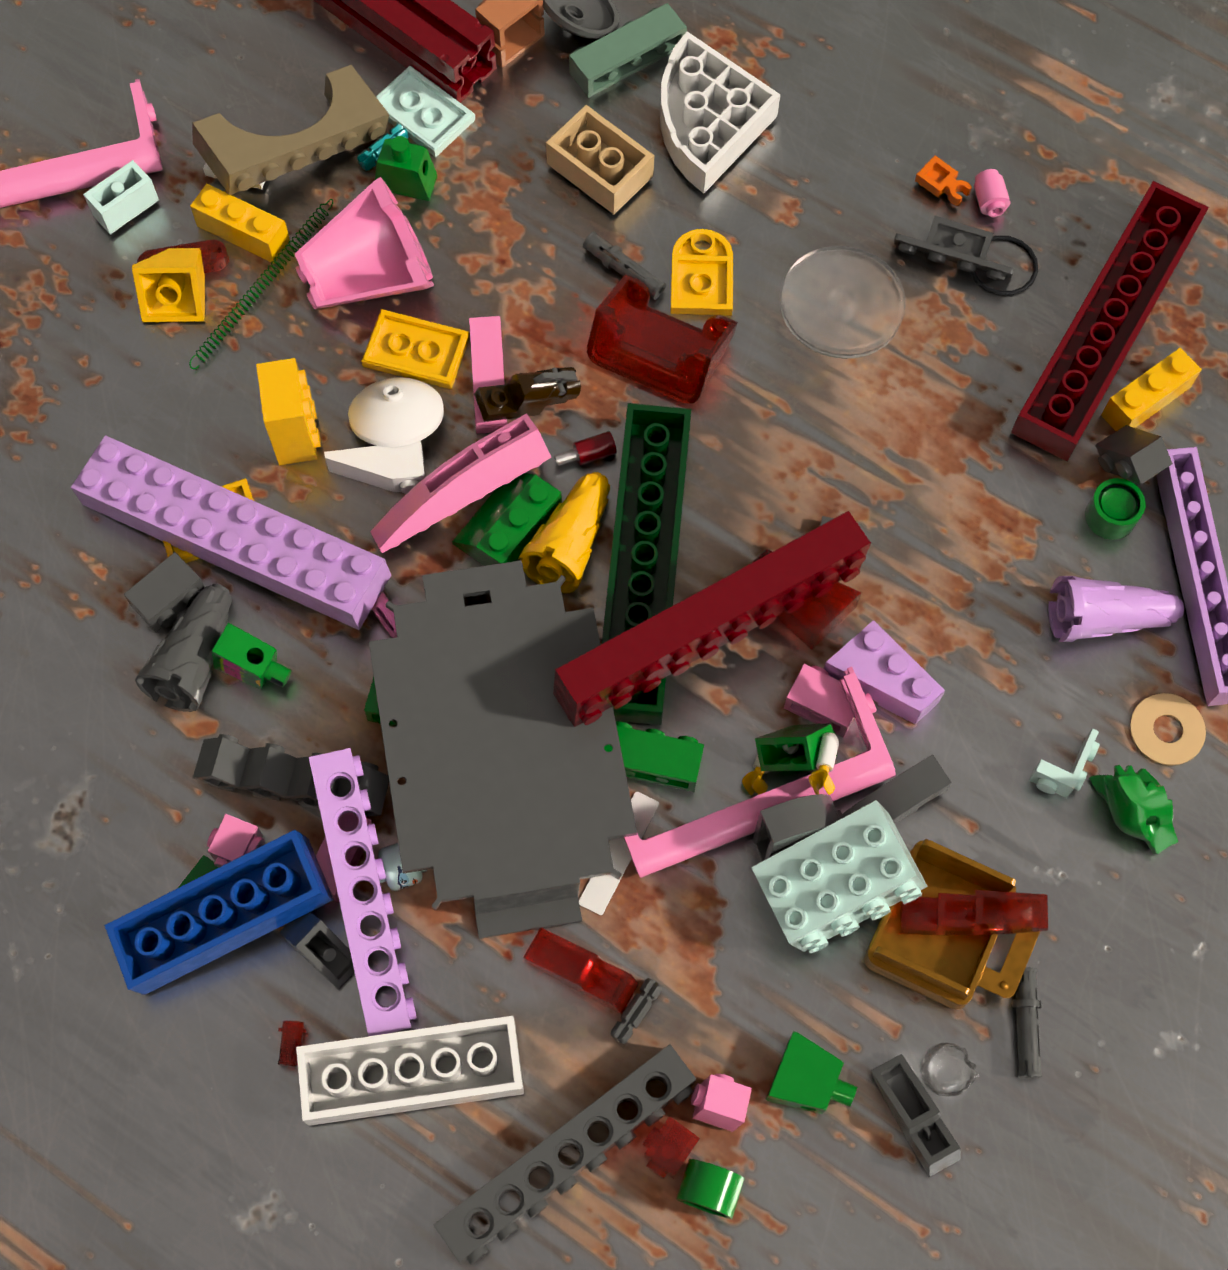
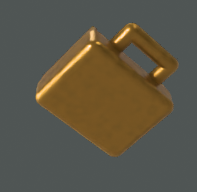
M931 840L919 841L911 849L910 854L928 887L921 890L922 895L916 900L906 904L900 901L889 907L891 912L881 918L864 957L865 965L871 971L955 1010L962 1009L971 1001L977 986L1003 998L1012 997L1018 988L1041 931V924L1036 918L1010 906L1016 893V880ZM1005 926L1015 931L1016 935L999 973L985 965L1001 927Z

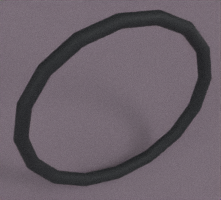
M993 236L991 242L994 240H1009L1026 249L1033 260V274L1023 287L1012 291H999L988 287L979 279L976 272H971L975 282L986 291L997 295H1015L1025 291L1034 283L1038 273V261L1033 250L1020 239L1011 236Z

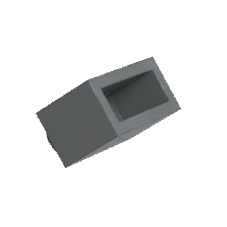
M1127 425L1095 445L1099 453L1098 462L1105 472L1139 484H1143L1173 464L1161 436Z
M174 552L125 592L124 596L130 606L157 632L161 628L170 626L176 620L177 615L190 606L194 598L204 590L205 586L201 578Z

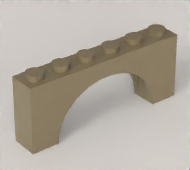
M349 65L326 74L324 95L328 100L330 108L324 117L313 126L289 135L265 136L244 131L232 125L218 113L192 123L193 145L227 193L232 195L239 191H246L252 186L265 181L274 180L288 172L300 170L319 160H326L332 155L345 150H352L363 143L378 140L387 133L389 113L354 67Z

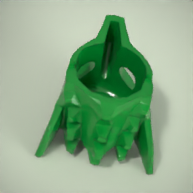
M1115 765L1114 776L1093 775L1089 778L1095 790L1107 802L1113 821L1120 831L1134 838L1144 840L1153 854H1159L1167 847L1178 843L1173 827L1172 800L1167 799L1164 786H1161L1146 769L1141 768L1135 773L1132 765L1126 766L1125 770L1120 765Z

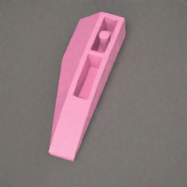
M526 413L471 444L440 465L396 503L370 531L381 553L397 547L401 542L419 532L427 530L431 525L447 516L455 514L463 507L482 499L486 494L502 485L510 483L516 477L552 458L538 428Z

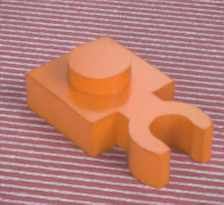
M936 155L916 174L915 182L939 198L943 193L947 194L948 200L955 206H959L963 198L956 192H962L964 195L969 196L972 189L968 182L956 180L959 172Z

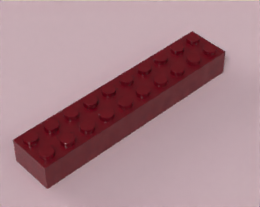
M1155 181L1152 182L1020 411L1011 430L1012 434L1068 462L1209 207Z
M847 511L555 669L553 694L574 727L581 723L589 725L602 716L601 712L612 706L614 709L624 706L632 699L631 696L643 690L646 693L655 689L661 683V679L672 674L675 677L684 673L691 666L690 663L701 658L704 661L711 658L719 651V647L728 642L731 645L736 644L748 635V631L757 626L759 629H763L776 620L777 615L785 611L792 613L804 605L806 599L812 596L819 598L833 588L832 585L841 580L846 583L854 579L861 572L860 568L866 560V554L871 542L851 513Z

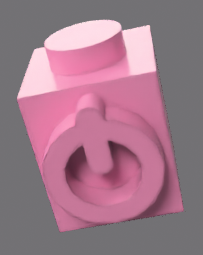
M225 814L219 828H214L207 842V847H209L208 853L215 860L214 865L219 868L265 845V838H262L263 835L256 825Z

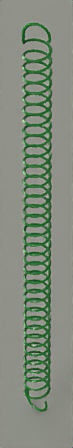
M329 199V200L327 201V203H328L330 200H332V204H331V206H330L329 209H331V207H332V205H333V199ZM320 204V208H317L316 212H313V216H310L309 220H306V224H303L302 228L299 229V232L295 234L296 237H292V241L288 242L289 245H285V249L281 250L282 253H278V257L274 258L275 261L271 262V265L268 266V270H264V274L260 275L261 278H257V282L253 283L254 286L250 287V291H246L247 295H243V299H240L239 303H236V307H233L232 312L228 313L229 316H225V320L221 321V324L218 325V329H214V333L210 334L211 337H207V342H203L204 346H200V350H196V355H194L191 358V360L195 356H197L201 361L205 362V360L198 355V351L202 352V354L205 357L209 358V356L201 350V347H204L211 354L213 352L209 348H207L204 343H208L213 349H216V347L208 341V339L210 338L216 344L220 345V343L212 337V334H214L220 340L223 341V338L216 334L215 330H219L224 336H227V334L219 328V326H223L228 332H231L230 329L224 326L222 322L225 321L229 326L234 328V325L228 322L226 319V317H229L234 323L238 324V322L230 316V313H233L238 319H241V317L238 314H236L233 311V309H237L242 315H245V313L237 307V304L241 305L246 311H249L248 308L241 304L240 301L243 300L247 305L252 307V304L244 299V296H247L252 302L256 303V301L248 295V292H251L256 298H259V296L251 290V288L253 287L257 290V292L263 294V292L260 289L255 287V283L259 284V286L264 290H266V287L258 282L259 279H261L266 285L270 286V284L262 278V275H265L270 281L273 282V279L270 276L266 275L265 271H269L272 276L277 277V275L274 272L269 270V267H272L277 273H280V271L272 265V263L274 262L278 265V267L284 269V267L280 263L276 262V258L280 259V261L285 265H287V262L280 258V254H282L288 261H291V259L286 254H283V250H286L289 255L294 257V254L291 251L287 250L286 247L290 246V248L294 252H297V249L290 245V242H293L295 246L301 248V246L297 242H295L293 238H297V240L301 244H305L302 239L297 237V234H300L305 240H308V238L300 232V230L302 229L307 235L312 236L308 230L304 229V225H306L312 232H315L314 228L308 225L307 222L310 221L314 227L319 228L318 225L315 222L311 221L310 218L314 217V219L319 224H322L321 220L314 216V213H317L321 219L325 220V217L322 214L318 213L317 210L320 209L323 212V214L329 216L328 212L321 208V205L326 204ZM190 360V363H189L190 368H191V369H197V368L199 367V365H198L196 368H192V367H191V360Z

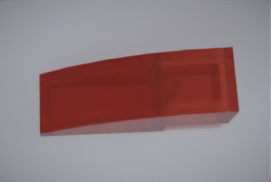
M543 928L539 929L523 957L526 961L562 983L620 1014H623L639 985L632 974L603 961L599 955Z

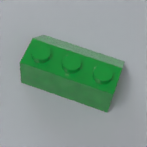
M523 473L510 483L497 488L455 537L452 544L483 566L519 561L523 548L531 541L540 526L547 522L558 504L562 503L561 491L536 474Z

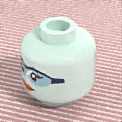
M398 843L379 850L378 858H382L386 879L380 880V883L387 882L391 890L398 891L421 882L423 878L422 873L427 870L403 874Z

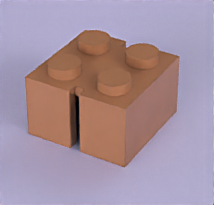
M483 0L475 9L476 19L479 20V23L488 26L494 31L495 47L491 51L496 54V63L501 68L505 67L545 35L544 18L542 17L544 15L543 0Z

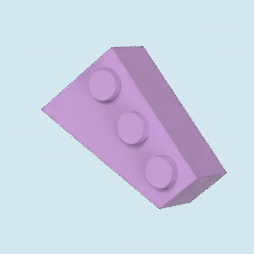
M874 620L826 661L824 666L829 676L839 681L845 676L844 671L852 666L863 693H869L872 699L878 702L879 706L913 724L919 722L939 703L945 692Z

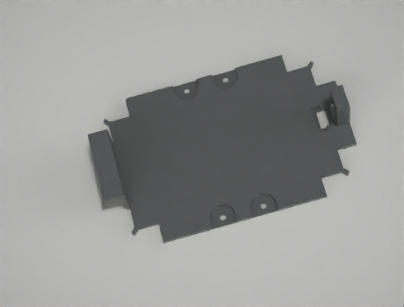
M522 560L422 575L426 601L397 606L387 601L385 604L386 608L394 612L397 637L369 641L403 874L433 869L437 899L432 904L434 910H437L442 902L474 897V910L479 939L582 922L578 900L580 879L612 875L619 880L622 874L613 868L608 840L637 835L613 706L601 712L602 716L589 725L581 723L574 727L553 694L555 669L601 645L594 608L565 612L561 585L565 582V577L561 575L556 582L526 586ZM390 721H396L397 726L394 728L390 727ZM606 745L612 746L613 750L611 752H606L604 750V747ZM399 778L406 779L404 785H399L397 781Z

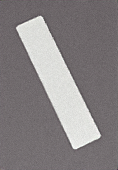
M635 792L631 803L639 838L642 839L659 806V802L640 792ZM624 837L611 839L609 842L613 868L622 874L620 879L618 880L612 875L592 877L579 899V905L599 915H603L632 858Z

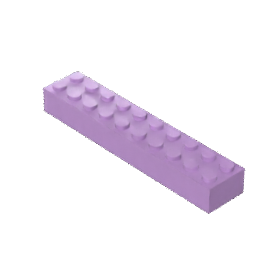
M106 435L71 486V489L82 505L154 538L166 541L176 548L187 551L198 558L357 630H360L391 577L387 563L382 557Z

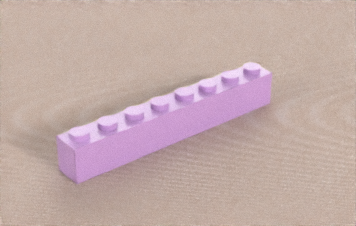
M1197 447L1167 449L1173 464L1156 476L1207 706L1228 704V581Z

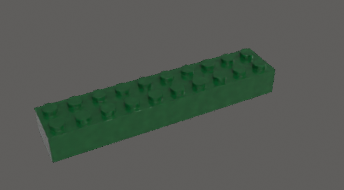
M627 404L602 644L673 606L692 409ZM666 677L661 679V683L655 689L646 693L641 690L632 695V699L618 709L613 707L615 721L662 725Z

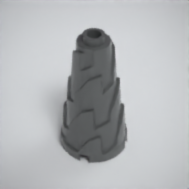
M220 584L206 586L194 598L185 614L177 619L166 638L157 645L135 679L139 689L148 697L157 702L159 697L162 696L168 699L165 704L166 707L178 711L193 712L198 709L213 673L211 671L213 665L212 650L224 631L228 620V611L233 601L230 591Z

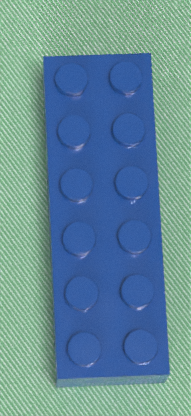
M293 830L104 926L128 990L146 995L334 899L309 839L297 830Z

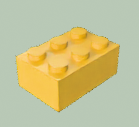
M296 358L256 364L263 420L279 466L317 460L316 448L321 447V441L315 419H317L315 402L312 400L305 369L299 370Z

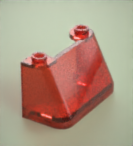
M625 274L595 311L587 344L589 359L597 366L682 403H695L703 394L734 336L738 322L721 315H713L707 319L703 329L697 328L649 307L650 292L648 287L640 280Z

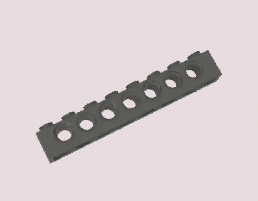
M669 1044L433 1224L458 1262L462 1264L468 1260L470 1265H472L489 1251L486 1245L493 1239L498 1237L500 1241H503L519 1228L515 1222L527 1213L530 1218H533L549 1205L545 1199L556 1191L562 1195L576 1185L578 1180L575 1176L585 1168L592 1172L608 1159L605 1156L607 1151L615 1145L620 1150L637 1137L633 1131L644 1123L650 1127L666 1114L663 1108L673 1100L679 1105L690 1097L694 1092L691 1087L696 1082L695 1076L671 1044ZM652 1080H659L665 1084L667 1091L664 1096L653 1098L647 1093L646 1085ZM623 1102H631L637 1107L638 1114L632 1120H623L617 1113L618 1106ZM595 1124L604 1125L609 1131L608 1138L601 1143H595L590 1140L588 1130L591 1126ZM566 1146H573L580 1153L579 1160L574 1165H564L558 1158L560 1151ZM536 1169H545L550 1174L548 1185L541 1189L531 1186L529 1183L530 1174ZM508 1191H514L520 1196V1204L512 1212L502 1210L499 1203L501 1196ZM478 1214H484L490 1219V1227L482 1235H475L470 1230V1221Z

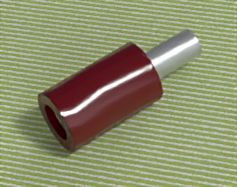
M607 431L574 442L573 450L555 455L554 458L557 466L578 460L580 465H584L617 454V449L611 432Z

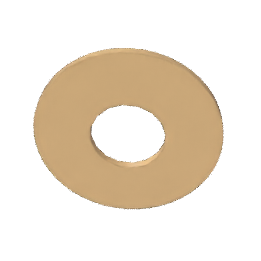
M1160 693L1149 696L1137 705L1130 719V733L1135 746L1145 757L1158 764L1167 766L1184 764L1192 760L1200 752L1205 742L1206 728L1200 712L1192 703L1178 695ZM1161 716L1175 718L1182 727L1180 739L1173 743L1161 741L1153 730L1155 720Z

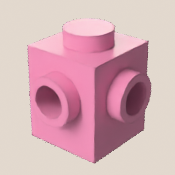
M711 1074L701 1084L695 1086L691 1098V1105L695 1106L693 1119L731 1132L735 1131L745 1122L752 1088L735 1083L734 1079L728 1075Z

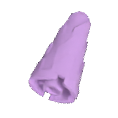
M1059 576L1056 578L1050 593H1058L1057 601H1049L1048 604L1050 627L1054 637L1061 638L1059 642L1112 636L1114 633L1133 632L1143 628L1169 627L1171 623H1176L1184 613L1183 601L1178 599V596L1175 594H1170L1169 591L1152 590L1151 588L1121 585L1118 582L1091 580L1076 576Z

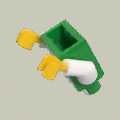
M831 724L793 725L755 738L758 752L753 764L755 770L746 774L742 779L743 786L750 795H753L754 792L760 795L767 791L768 785L762 778L764 773L769 771H806L816 768L818 770L809 776V782L815 794H819V790L822 787L825 788L828 795L833 793L835 785L828 773L833 771L839 741Z

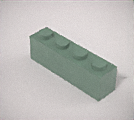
M668 3L659 8H653L642 17L634 21H628L621 28L585 47L576 49L569 55L570 75L589 98L670 55L675 45L687 32V26Z

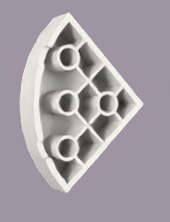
M686 32L673 48L661 82L660 127L664 144L674 164L689 182L702 193H705L777 117L780 94L689 32Z

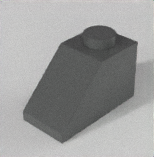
M311 912L289 922L279 932L301 956L337 989L354 973L350 949Z

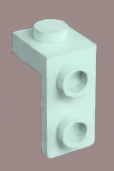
M1092 728L1085 737L1070 772L1041 759L1034 768L1029 781L1035 783L1036 787L1045 793H1056L1065 798L1074 789L1079 791L1087 776V772L1083 771L1084 765L1087 760L1092 762L1100 746V743L1095 742L1099 731Z

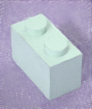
M134 160L83 194L92 215L109 234H112L159 201L152 180Z

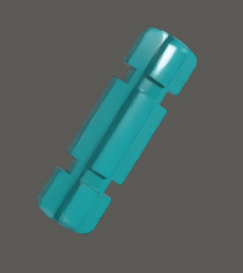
M401 124L395 125L389 130L390 134L385 133L368 147L369 151L364 150L357 156L358 164L364 170L368 171L376 165L375 161L378 160L385 139H393L397 136H403L408 139V132Z

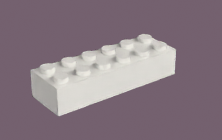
M514 1016L296 1047L302 1120L308 1126L524 1094Z

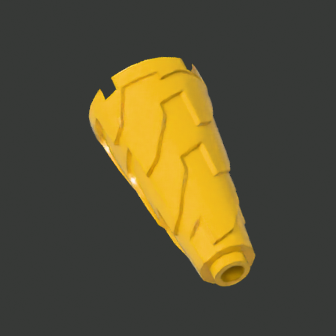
M592 472L579 478L563 503L558 504L547 522L540 526L531 541L523 548L519 558H522L524 573L535 583L556 582L563 575L565 582L561 585L562 593H571L578 588L592 553L591 546L601 526V523H599L609 500L607 496L610 492V484L605 475L599 472Z

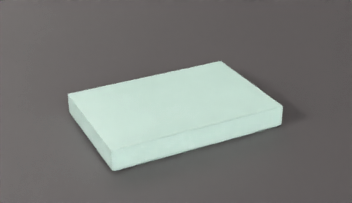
M408 66L376 96L389 113L388 122L393 126L401 124L407 130L408 137L418 145L427 148L428 152L435 158L475 121V113L412 66Z

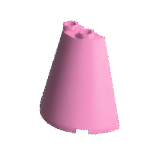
M381 177L373 181L295 253L299 264L296 266L297 274L304 284L309 283L310 292L307 293V297L315 310L425 290L434 286L432 280L428 281L433 278V275L417 236L406 215L404 216L396 205L398 201Z

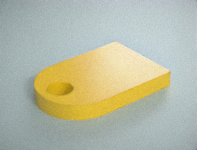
M695 229L683 234L676 241L672 251L671 314L732 316L733 251L730 243L721 234L708 229ZM698 241H706L710 244V247L706 250H700L694 244Z

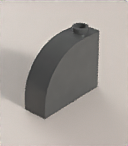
M817 794L796 798L761 810L753 841L761 860L764 861L844 818L840 810L836 809L829 795Z

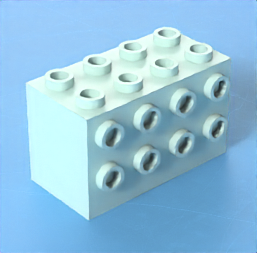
M877 800L751 867L788 943L803 952L808 950L809 953L825 948L829 944L827 940L838 934L844 937L860 928L858 923L870 917L872 920L882 918L891 912L890 906L900 901L906 904L916 900L922 895L921 890L928 887L892 818Z

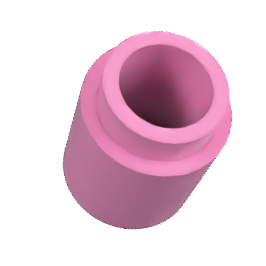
M987 169L976 175L974 190L981 213L990 217L1002 215L1010 206V199L1003 176L995 169Z

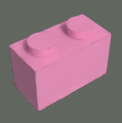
M804 664L786 698L784 709L815 724L829 723L832 725L835 734L844 738L854 715L841 682L829 676V673L819 666L810 667Z

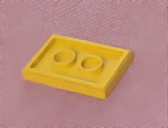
M381 309L361 361L362 367L404 378L416 379L427 384L452 390L470 339V332Z

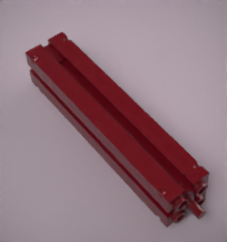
M313 0L405 68L412 66L460 103L473 92V85L477 81L482 83L497 69L496 54L491 51L495 47L494 31L486 25H481L478 19L451 0Z

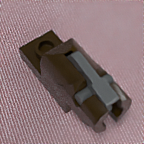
M574 367L552 368L515 374L506 385L479 387L474 396L485 422L518 418L526 413L528 416L540 415L547 405L566 403L568 400L576 399L580 394L581 384L580 380L578 381Z

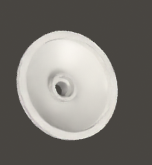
M404 377L388 378L367 386L352 400L348 410V419L352 431L363 441L382 447L410 445L426 438L438 428L444 415L442 398L433 387L419 380Z

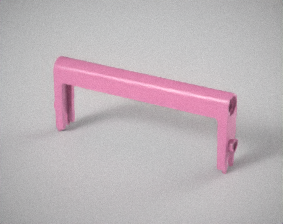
M135 79L134 83H130L140 132L138 139L1 170L0 208L96 186L132 160L146 174L162 171L163 167L152 122L157 121L153 104H147L140 79Z
M852 666L844 671L845 676L840 679V682L860 730L866 751L835 764L833 771L828 773L835 785V790L829 795L833 801L896 776L893 762L872 714L876 712L875 704L869 693H863ZM810 775L657 836H651L644 840L639 838L638 833L635 836L624 837L639 877H645L755 833L761 810L796 798L816 795L809 782ZM824 787L819 790V794L828 795Z

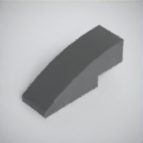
M932 754L845 811L843 816L846 817L877 800L889 813L895 824L917 811L923 804L947 791L952 782Z
M900 1054L871 1070V1074L892 1115L929 1177L961 1160L960 1146L942 1121L941 1112L904 1056Z

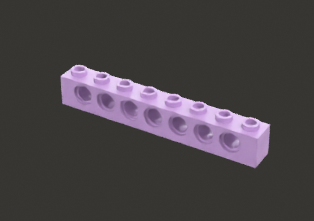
M351 748L309 757L310 767L368 1036L411 1028L410 1020L417 1017L413 998L405 999L402 986L408 984L409 980L405 962L397 963L395 950L401 948L397 927L390 929L387 917L388 914H393L394 911L390 893L382 894L380 880L386 879L382 858L375 859L372 845L379 843L375 824L367 825L365 811L371 810L367 789L360 790L357 777L364 775L360 756H352ZM340 778L347 779L351 783V790L344 797H337L331 792L332 783ZM347 812L354 813L359 819L356 829L350 832L341 830L338 825L341 815ZM352 847H361L366 852V860L360 866H351L346 861V853ZM360 881H368L373 885V896L367 901H358L354 897L353 889ZM370 915L378 917L381 921L380 932L372 937L366 936L361 930L362 920ZM376 950L384 951L389 957L388 967L380 972L372 970L368 964L370 954ZM391 986L395 989L397 999L394 1004L385 1007L377 1002L376 992L380 987Z

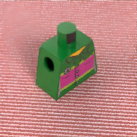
M230 623L226 625L212 650L214 669L258 689H262L267 680L283 688L292 672L291 669L277 663V650L274 647Z

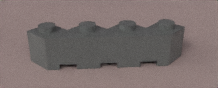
M219 734L217 738L203 740L193 775L194 779L221 790L234 792V789L238 788L250 791L256 797L277 801L284 797L296 800L302 806L319 809L309 757L311 756L296 758L284 753V747L272 743L265 744V747L250 749L238 744L239 739L226 734ZM312 753V756L320 755L322 753ZM361 762L364 775L357 777L360 790L367 789L371 810L365 811V816H380L389 785V776L378 771L379 767L377 765ZM344 778L335 780L331 786L332 794L337 797H344L351 790V783Z

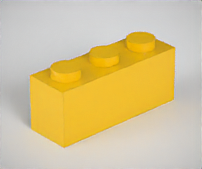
M206 183L190 205L197 227L269 262L275 261L274 258L278 257V253H282L281 250L285 249V245L289 244L290 238L284 220L229 195Z
M1180 347L1110 397L1101 416L1115 431H1118L1125 425L1136 428L1190 389L1202 369Z

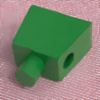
M403 136L384 140L376 164L375 180L381 177L394 194L429 201L438 176L427 148L409 143L408 139Z
M793 1031L766 1100L823 1114L828 1107L830 1099L850 1107L858 1087L838 1079L844 1062L806 1037Z

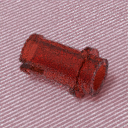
M283 1021L282 1028H278V1032H282L278 1065L298 1066L296 1047L302 1046L303 1034H307V1030L304 1029V1022Z

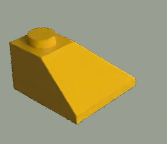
M169 248L132 265L142 322H199L205 320V274L200 248Z

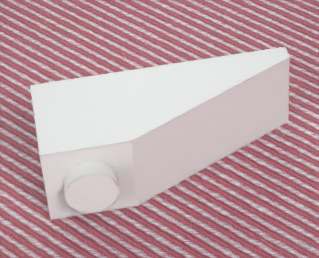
M421 441L399 447L370 446L324 452L329 472L395 493L402 492L407 494L426 477Z

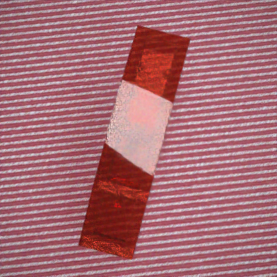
M975 890L974 895L938 893L937 898L919 897L906 904H903L901 901L900 934L995 935L1048 930V897L1046 894Z

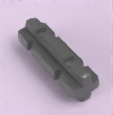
M650 978L644 981L639 990L640 994L636 993L621 1015V1022L617 1021L611 1030V1036L615 1040L626 1044L631 1038L633 1028L637 1029L651 1008V1001H655L661 993L662 987Z

